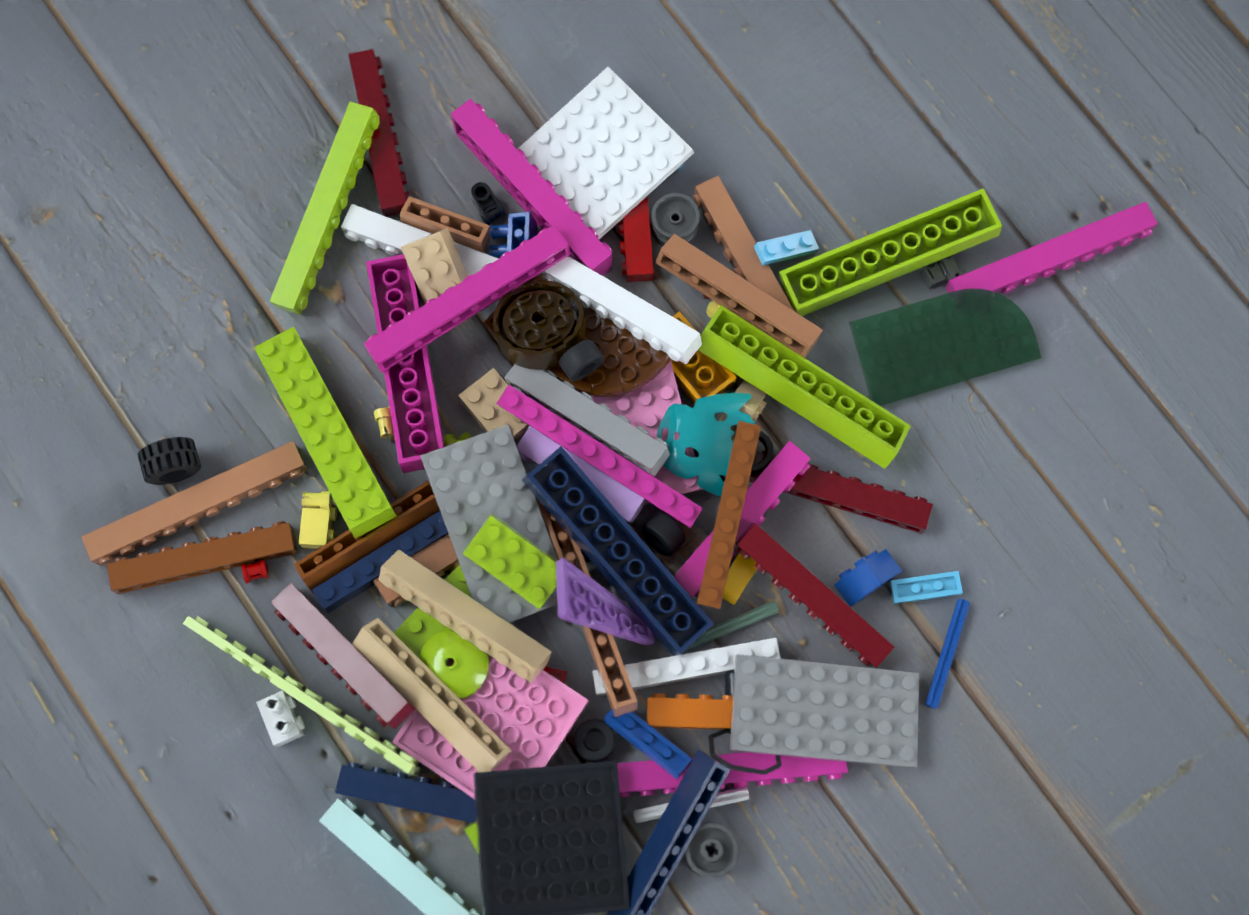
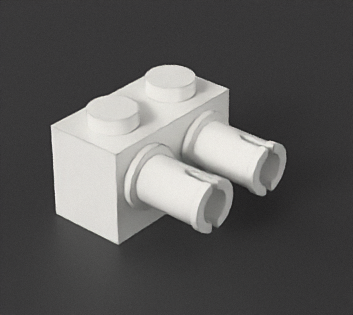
M282 690L256 702L273 746L280 747L304 736L302 729L305 728V725L300 715L296 716L293 708L296 707V703L291 695Z

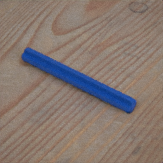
M957 600L925 705L929 708L937 709L970 606V602L967 600Z

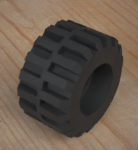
M188 437L162 439L145 446L137 454L144 481L148 484L164 485L179 482L193 476L201 469L195 442Z

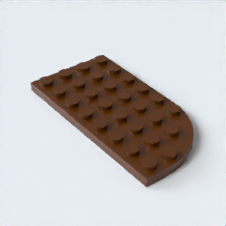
M542 273L528 282L543 280ZM521 285L520 287L516 288V289L513 290L512 292L516 291V290L519 289V288L524 287V285ZM582 306L586 323L585 340H592L604 357L602 364L595 371L587 375V377L578 381H570L560 365L544 370L553 372L561 382L567 381L571 383L577 392H585L590 396L613 397L633 392L648 384L672 359L664 351L654 349L644 339H637L627 329H620L607 317L604 319L590 307L585 308ZM493 312L483 323L486 328L495 333ZM537 317L533 321L537 324V322H541L545 318Z

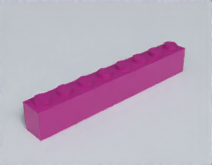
M791 441L784 446L747 490L735 542L752 523L760 526L766 519L763 516L768 508L773 510L781 501L777 497L783 491L788 493L795 485L793 481L798 473L802 476L810 467L807 462L811 458ZM713 531L674 575V578L691 597H699Z

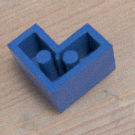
M887 549L880 553L875 550L854 563L855 569L851 570L848 568L839 575L841 579L834 586L849 607H851L877 588L889 582L901 573L902 570Z

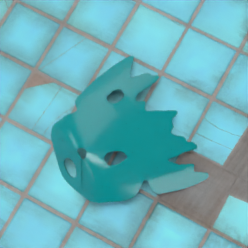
M747 393L716 394L697 399L693 408L677 403L669 406L657 430V437L662 439L663 429L665 427L668 429V437L664 442L668 445L667 448L670 456L663 466L683 479L693 478L698 475L697 484L700 488L721 497L724 481L719 475L726 476L734 443L731 440V436L735 432L730 427L738 425V421L755 424L750 415L739 411L752 398V395ZM726 413L727 419L725 421H717L714 414ZM675 432H678L680 435L678 440L674 439ZM688 447L696 449L699 457L685 455V449Z

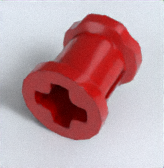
M265 559L250 565L246 563L241 564L246 584L250 583L251 580L263 577L265 579L270 578Z

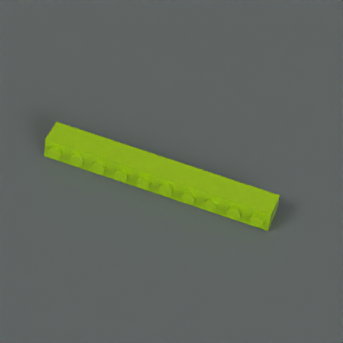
M353 102L348 104L270 299V302L279 309L301 315L302 311L307 307L309 293L315 287L316 276L324 264L325 253L332 244L334 230L340 224V215L347 206L348 195L355 186L358 170L363 166V157L366 150L371 146V137L374 130L379 126V115L373 108Z

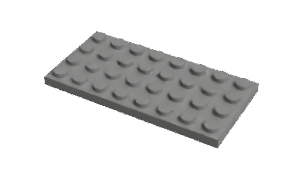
M509 425L421 455L420 458L472 599L508 623L557 605V587L543 606L538 609L463 554L473 537L490 514L493 513L558 560L535 496L522 481L527 474Z
M737 654L734 666L730 751L916 768L919 673Z

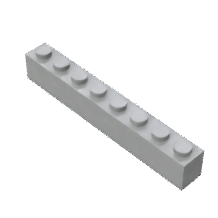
M514 364L504 377L510 386L653 477H655L670 456L667 448L668 445L658 437L654 439L648 435L649 433L644 428L632 426L626 417L621 414L616 416L611 413L612 410L603 403L598 405L587 393L577 392L571 383L559 381L557 376L550 370L527 369Z

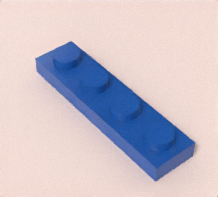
M611 710L604 717V722L676 780L690 766L692 758L632 711L615 717Z

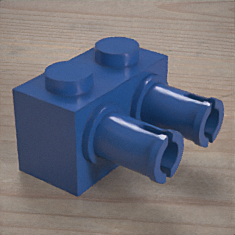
M530 212L509 214L508 224L492 225L490 227L492 239L508 238L507 244L490 245V256L500 258L505 252L514 250L523 241L530 240L537 235L538 223Z

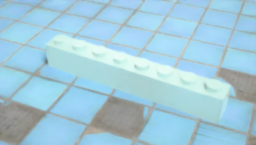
M338 798L319 820L425 915H481L474 908H471L469 911L462 905L465 901L457 893L453 892L451 895L444 888L447 885L437 876L434 879L426 873L429 869L419 860L414 863L409 858L411 853L402 845L396 847L390 841L393 838L382 829L379 832L373 827L375 822L366 814L359 815L355 811L357 806L346 798L343 801Z

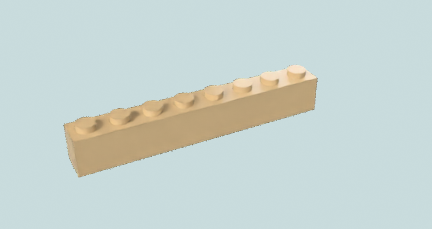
M398 550L382 565L379 581L386 587L391 588L405 600H409L418 606L423 612L437 619L442 625L458 633L460 637L468 640L481 651L495 658L500 664L507 666L517 673L519 677L532 683L547 666L552 651L402 551Z
M379 618L361 629L352 645L478 772L495 771L505 760L511 749Z

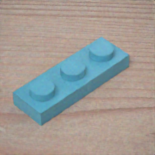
M811 230L757 242L754 245L762 266L814 254L819 250Z
M959 571L890 581L893 604L963 594Z

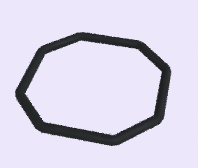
M722 729L710 734L708 737L710 756L730 770L765 775L782 766L780 755H775L777 764L765 770L731 765L715 754L713 742L715 737L725 733L731 734V729Z

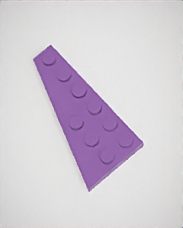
M562 558L556 562L558 618L645 646L655 643L654 633L631 607L566 559Z

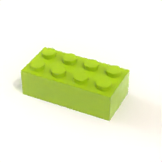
M493 513L490 514L463 552L466 557L538 609L543 606L557 587L556 562L558 560Z

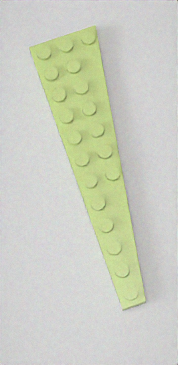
M188 616L183 622L184 625L223 651L230 653L232 657L241 663L250 666L253 671L266 679L268 678L271 683L334 725L343 728L352 737L364 742L370 749L379 754H384L383 757L406 773L418 776L421 772L422 767L418 765L419 761L403 751L399 753L400 748L386 739L384 742L380 741L381 735L366 726L364 729L360 728V721L347 714L342 716L340 714L342 710L327 701L325 704L322 703L323 697L308 688L305 691L302 690L304 685L288 675L286 678L282 677L285 672L274 665L270 669L264 665L266 660L254 653L250 656L244 652L246 647L239 642L234 641L233 644L226 640L227 634L217 628L212 631L207 627L209 623L199 616L195 619Z

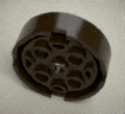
M546 280L524 283V287L514 292L512 290L509 291L499 301L495 309L493 326L500 350L509 361L523 368L541 370L556 367L559 365L561 357L570 348L585 340L586 323L582 304L574 295V292L563 284ZM537 317L545 318L541 322H537V324L533 321Z

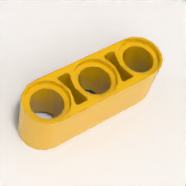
M738 554L729 568L722 599L732 605H735L757 570L754 567L756 562L751 557L746 560L742 555Z

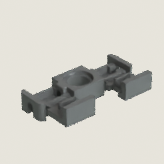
M955 254L936 261L931 268L926 266L920 271L929 289L942 281L948 283L949 280L965 274V270L961 271L953 257Z

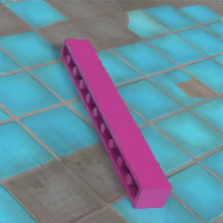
M1143 202L951 279L945 288L956 310L961 308L968 310L974 307L976 302L984 300V302L990 301L996 297V294L1001 292L1004 294L1010 293L1016 289V286L1021 284L1023 286L1030 285L1038 277L1047 278L1053 275L1056 270L1061 268L1067 270L1081 260L1082 262H1087L1100 252L1102 255L1107 254L1115 246L1121 245V247L1132 243L1135 238L1140 237L1144 239L1153 234L1152 230L1158 223L1147 202Z
M554 225L542 229L532 239L523 241L519 247L505 252L498 260L486 264L482 270L474 275L467 276L463 282L455 287H449L439 297L428 300L418 310L409 312L402 320L391 323L386 330L369 337L363 343L367 353L381 373L501 299L509 291L515 290L569 256L568 242Z
M509 384L496 404L689 528L693 526L702 512L703 508Z
M744 752L717 755L731 765L761 770L777 764L775 755ZM780 755L782 766L779 769L765 775L730 770L720 789H725L724 784L733 783L734 788L748 787V782L756 781L757 786L772 785L771 780L779 779L781 784L795 783V778L804 777V782L818 781V776L827 775L828 780L841 779L842 774L848 773L847 763L845 761ZM653 760L617 763L620 798L630 797V792H640V796L654 795V790H663V794L675 793L687 769L676 780Z

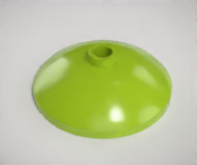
M452 629L442 630L433 635L425 643L419 659L459 699L466 698L475 693L484 683L489 670L488 654L481 651L468 640L460 637ZM453 658L454 665L448 667L447 660Z

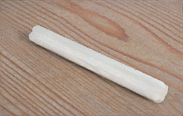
M747 787L717 793L710 808L748 800L749 792ZM668 803L635 810L633 812L635 822L640 823L661 818Z

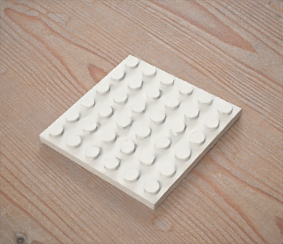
M609 67L602 71L518 148L525 153L527 161L531 165L535 164L538 167L542 178L545 181L548 179L554 185L555 192L567 199L570 209L573 212L577 211L582 216L583 223L596 231L599 240L694 154L693 149Z

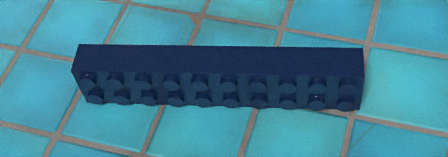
M561 446L522 479L523 483L673 656L681 655L714 624Z

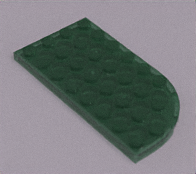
M985 289L957 290L849 322L870 400L879 406L1042 358L1035 332L1025 313L1007 297Z

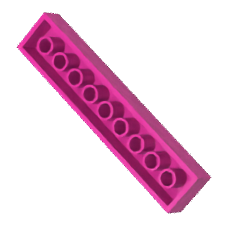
M470 98L453 111L450 115L454 133L523 210L531 213L540 229L542 230L554 225L569 244V257L603 277L612 270L611 248L605 242L601 243L599 241L596 231L583 223L582 216L577 211L573 212L570 209L567 199L555 192L554 185L548 179L545 181L542 178L538 167L535 164L531 165L527 161L525 153L513 146L510 136L506 133L503 135L499 130L500 127L497 122L485 115L486 112L481 104H475Z
M404 254L366 261L378 334L386 330L391 323L405 318L409 312L421 308L417 284ZM427 345L384 371L398 461L403 473L425 469L420 456L445 447Z

